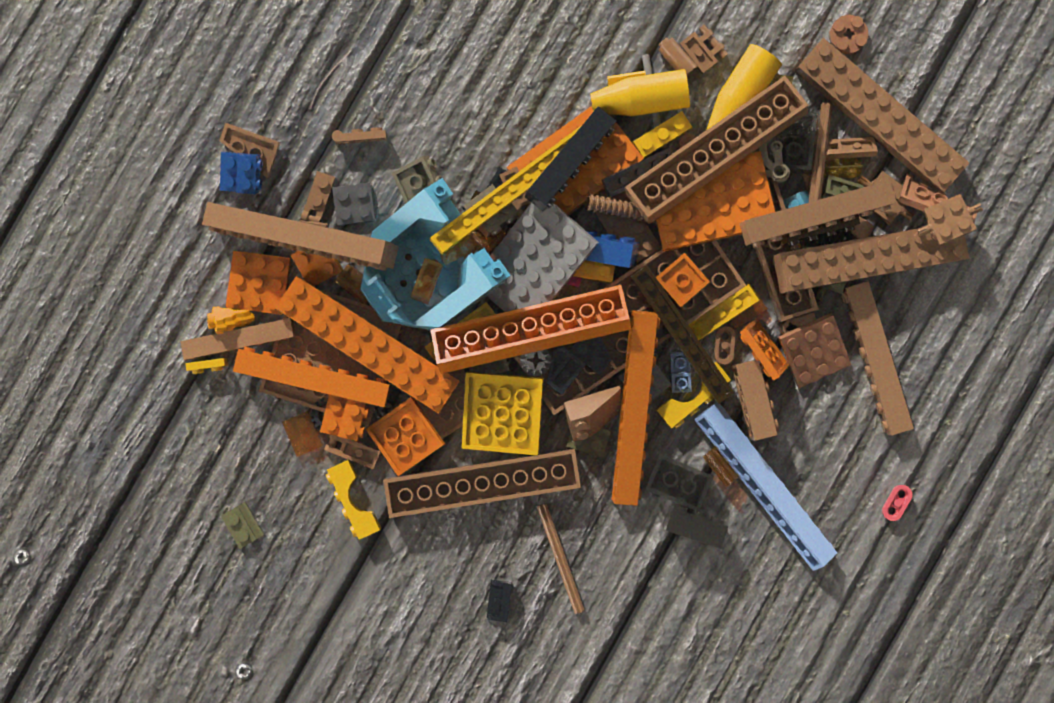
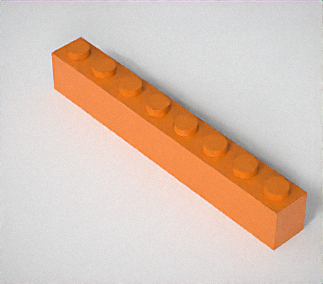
M245 346L244 350L238 349L233 372L386 408L391 385L387 384V380L376 378L375 381L368 380L367 375L359 373L355 377L349 375L350 371L342 369L334 372L330 371L331 367L321 364L317 368L311 366L312 362L304 360L296 363L293 362V358L283 355L279 359L274 357V353L263 351V354L255 353L256 349Z

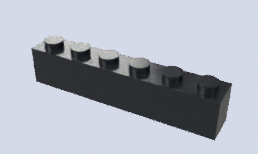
M597 107L527 190L525 198L541 211H544L546 207L551 208L557 200L555 196L558 193L562 194L569 186L567 182L570 178L574 180L580 173L579 167L582 164L586 166L592 158L590 154L594 150L597 152L604 144L602 142L604 137L609 138L615 131L613 126L616 120Z

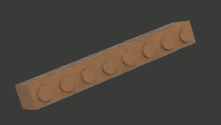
M888 180L748 219L739 224L745 245L752 244L754 248L764 245V241L771 239V242L782 240L783 235L789 234V237L800 235L801 230L807 229L808 232L818 230L819 225L825 224L826 227L836 225L837 220L840 219L847 222L855 219V215L858 214L865 217L873 214L872 210L886 211L891 209L890 205L897 203L891 181Z
M869 281L844 288L842 299L848 305V318L855 327L853 334L855 340H859L861 347L859 348V354L866 363L864 367L866 376L871 379L872 385H870L872 395L876 396L878 402L875 404L877 412L882 415V429L885 433L887 432V435H895L914 429Z

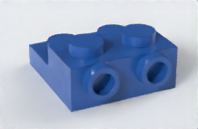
M221 152L220 191L244 194L259 193V190L262 188L260 171L263 168V161L260 159V155Z

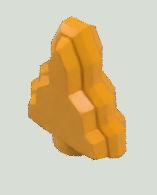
M213 307L211 313H207L208 329H215L217 335L223 334L226 331H232L236 327L250 325L251 322L255 321L254 314L249 310Z

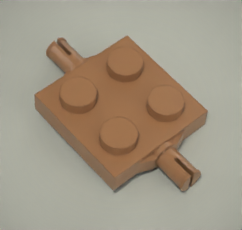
M884 171L872 182L863 175L859 178L857 182L864 185V187L888 180L891 181L897 203L890 205L891 209L886 211L872 210L876 216L888 225L900 214L908 221L912 219L914 214L905 208L906 205L898 202L902 185Z
M961 194L924 209L923 212L927 218V226L917 229L920 237L931 232L940 246L976 231L977 228L972 220V215L983 211L980 203L969 208Z

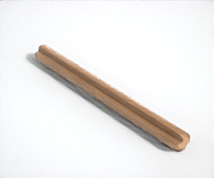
M829 102L821 104L808 203L821 199L833 107Z
M542 504L537 509L574 613H582L584 607L547 504Z

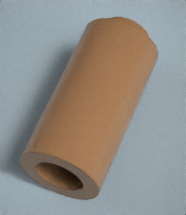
M666 37L659 43L660 48L658 51L675 70L685 69L686 76H688L697 68L695 62L673 37L670 39Z

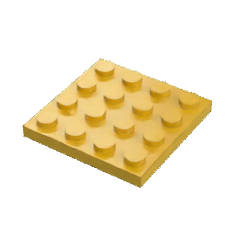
M467 371L465 377L462 449L539 455L544 378Z

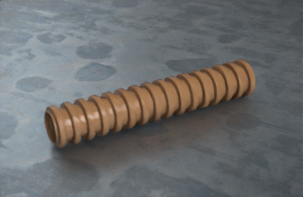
M589 194L586 198V211L592 210V212L600 214L603 212L605 215L609 213V215H615L616 217L620 215L622 218L626 217L627 219L631 218L632 220L637 219L638 221L646 222L635 205L630 201L627 202L620 199L616 201L615 198L610 199L604 196L599 198L598 195L593 196V194Z

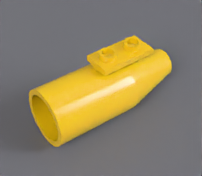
M750 44L718 93L706 130L767 89L782 66L780 60L767 50Z
M685 69L646 75L645 71L607 76L608 86L590 93L593 112L599 107L607 114L638 116L690 108L689 88Z

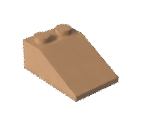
M620 386L564 402L567 424L573 441L585 440L593 436L621 412L622 397Z

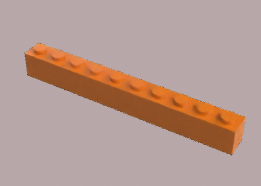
M631 310L630 323L632 329L629 330L612 489V501L614 504L638 505V500H641L642 490L639 487L640 481H643L644 477L642 462H645L646 452L643 450L644 443H647L648 433L645 431L646 424L648 425L650 421V414L647 412L648 406L652 402V395L649 393L650 387L654 383L652 367L656 365V356H654V348L658 346L656 329L660 327V318L655 312Z

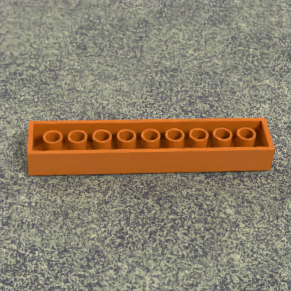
M298 276L294 278L276 306L277 310L438 414L442 411L460 383V380L449 373L441 374L438 366Z
M618 285L431 329L437 366L441 374L631 330L632 328L622 286Z

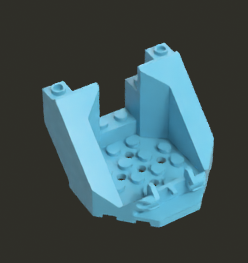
M443 178L424 188L371 233V238L385 240L399 246L394 269L387 268L386 271L370 266L364 267L360 290L382 322H391L429 331L444 327L510 277L509 272L499 259L494 262L485 248L477 251L467 236L444 254H441L430 241L431 236L461 215L450 200L453 192ZM406 254H410L412 256V259L410 261H407L405 259ZM433 259L438 261L437 266L432 265L431 261ZM421 270L423 275L417 276L416 271ZM405 280L407 286L402 287L400 281ZM427 286H433L434 291L428 292Z

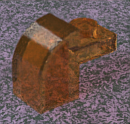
M470 233L444 254L440 252L439 254L444 264L448 265L461 257L466 259L471 253L474 254L477 249V243L473 234Z

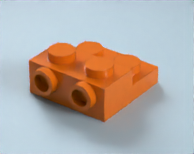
M329 394L320 432L358 441L359 438L363 437L365 427L362 426L363 419H367L369 414L367 403Z

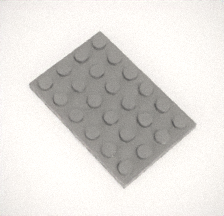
M531 203L490 255L494 262L498 259L502 262L510 277L489 293L487 297L504 312L553 301L599 242L557 205L553 204L551 208L546 207L544 211H541Z

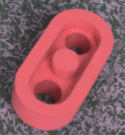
M897 485L893 488L882 508V514L886 519L896 521L901 518L912 499V491L908 486ZM900 491L904 492V496L902 498L898 496V493ZM891 507L895 510L893 514H889Z

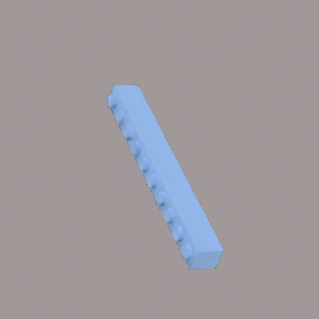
M717 402L709 406L694 419L811 569L814 571L824 567L837 554L832 544L828 542L820 529L809 518V515L798 504L796 498L791 495L784 483L773 472V469L768 466L761 457V454L753 447L736 422L727 414L725 408Z

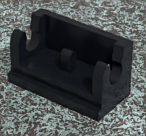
M491 579L486 617L488 620L507 623L512 582Z

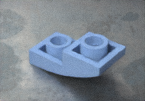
M670 352L672 393L691 392L689 361L682 352Z

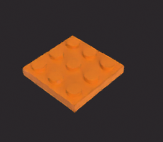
M233 251L225 307L283 315L282 312L276 309V306L287 291L291 258Z
M755 318L740 331L741 339L745 345H749L753 350V357L762 363L765 374L775 380L782 375L789 364L758 318Z
M410 397L366 428V431L397 476H400L445 444L413 397Z

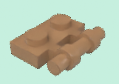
M705 24L699 28L703 34L701 37L693 32L679 43L680 47L695 62L702 75L718 63V60L714 57L716 54L722 59L728 55L724 50V45L716 40L713 36V31L709 30ZM706 40H707V41L711 44V46L713 47V49H712L711 51H710V50L707 48V46L703 43V42H705Z

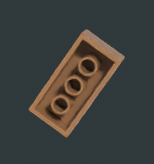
M757 360L731 365L749 439L756 441L776 436L779 425L777 419H773L774 405L772 400L768 399L769 385L767 381L764 382L762 375L765 374L764 366Z

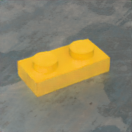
M227 358L185 363L186 371H192V374L204 373V369L210 368L212 372L222 371L223 367L228 366Z

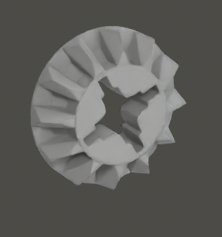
M547 349L537 351L538 358L544 360V362L538 363L536 369H534L533 362L527 361V359L534 358L536 352L521 355L520 363L527 374L539 376L548 371L551 365V355Z

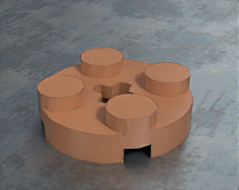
M841 16L833 23L829 31L830 43L843 54L858 52L868 39V28L859 16ZM847 30L853 32L851 39H848L847 36L844 37V33Z

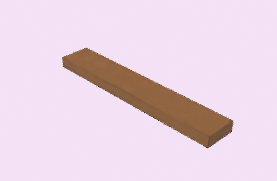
M291 318L226 331L223 334H212L180 341L183 360L243 349L244 346L253 347L295 338L293 321Z

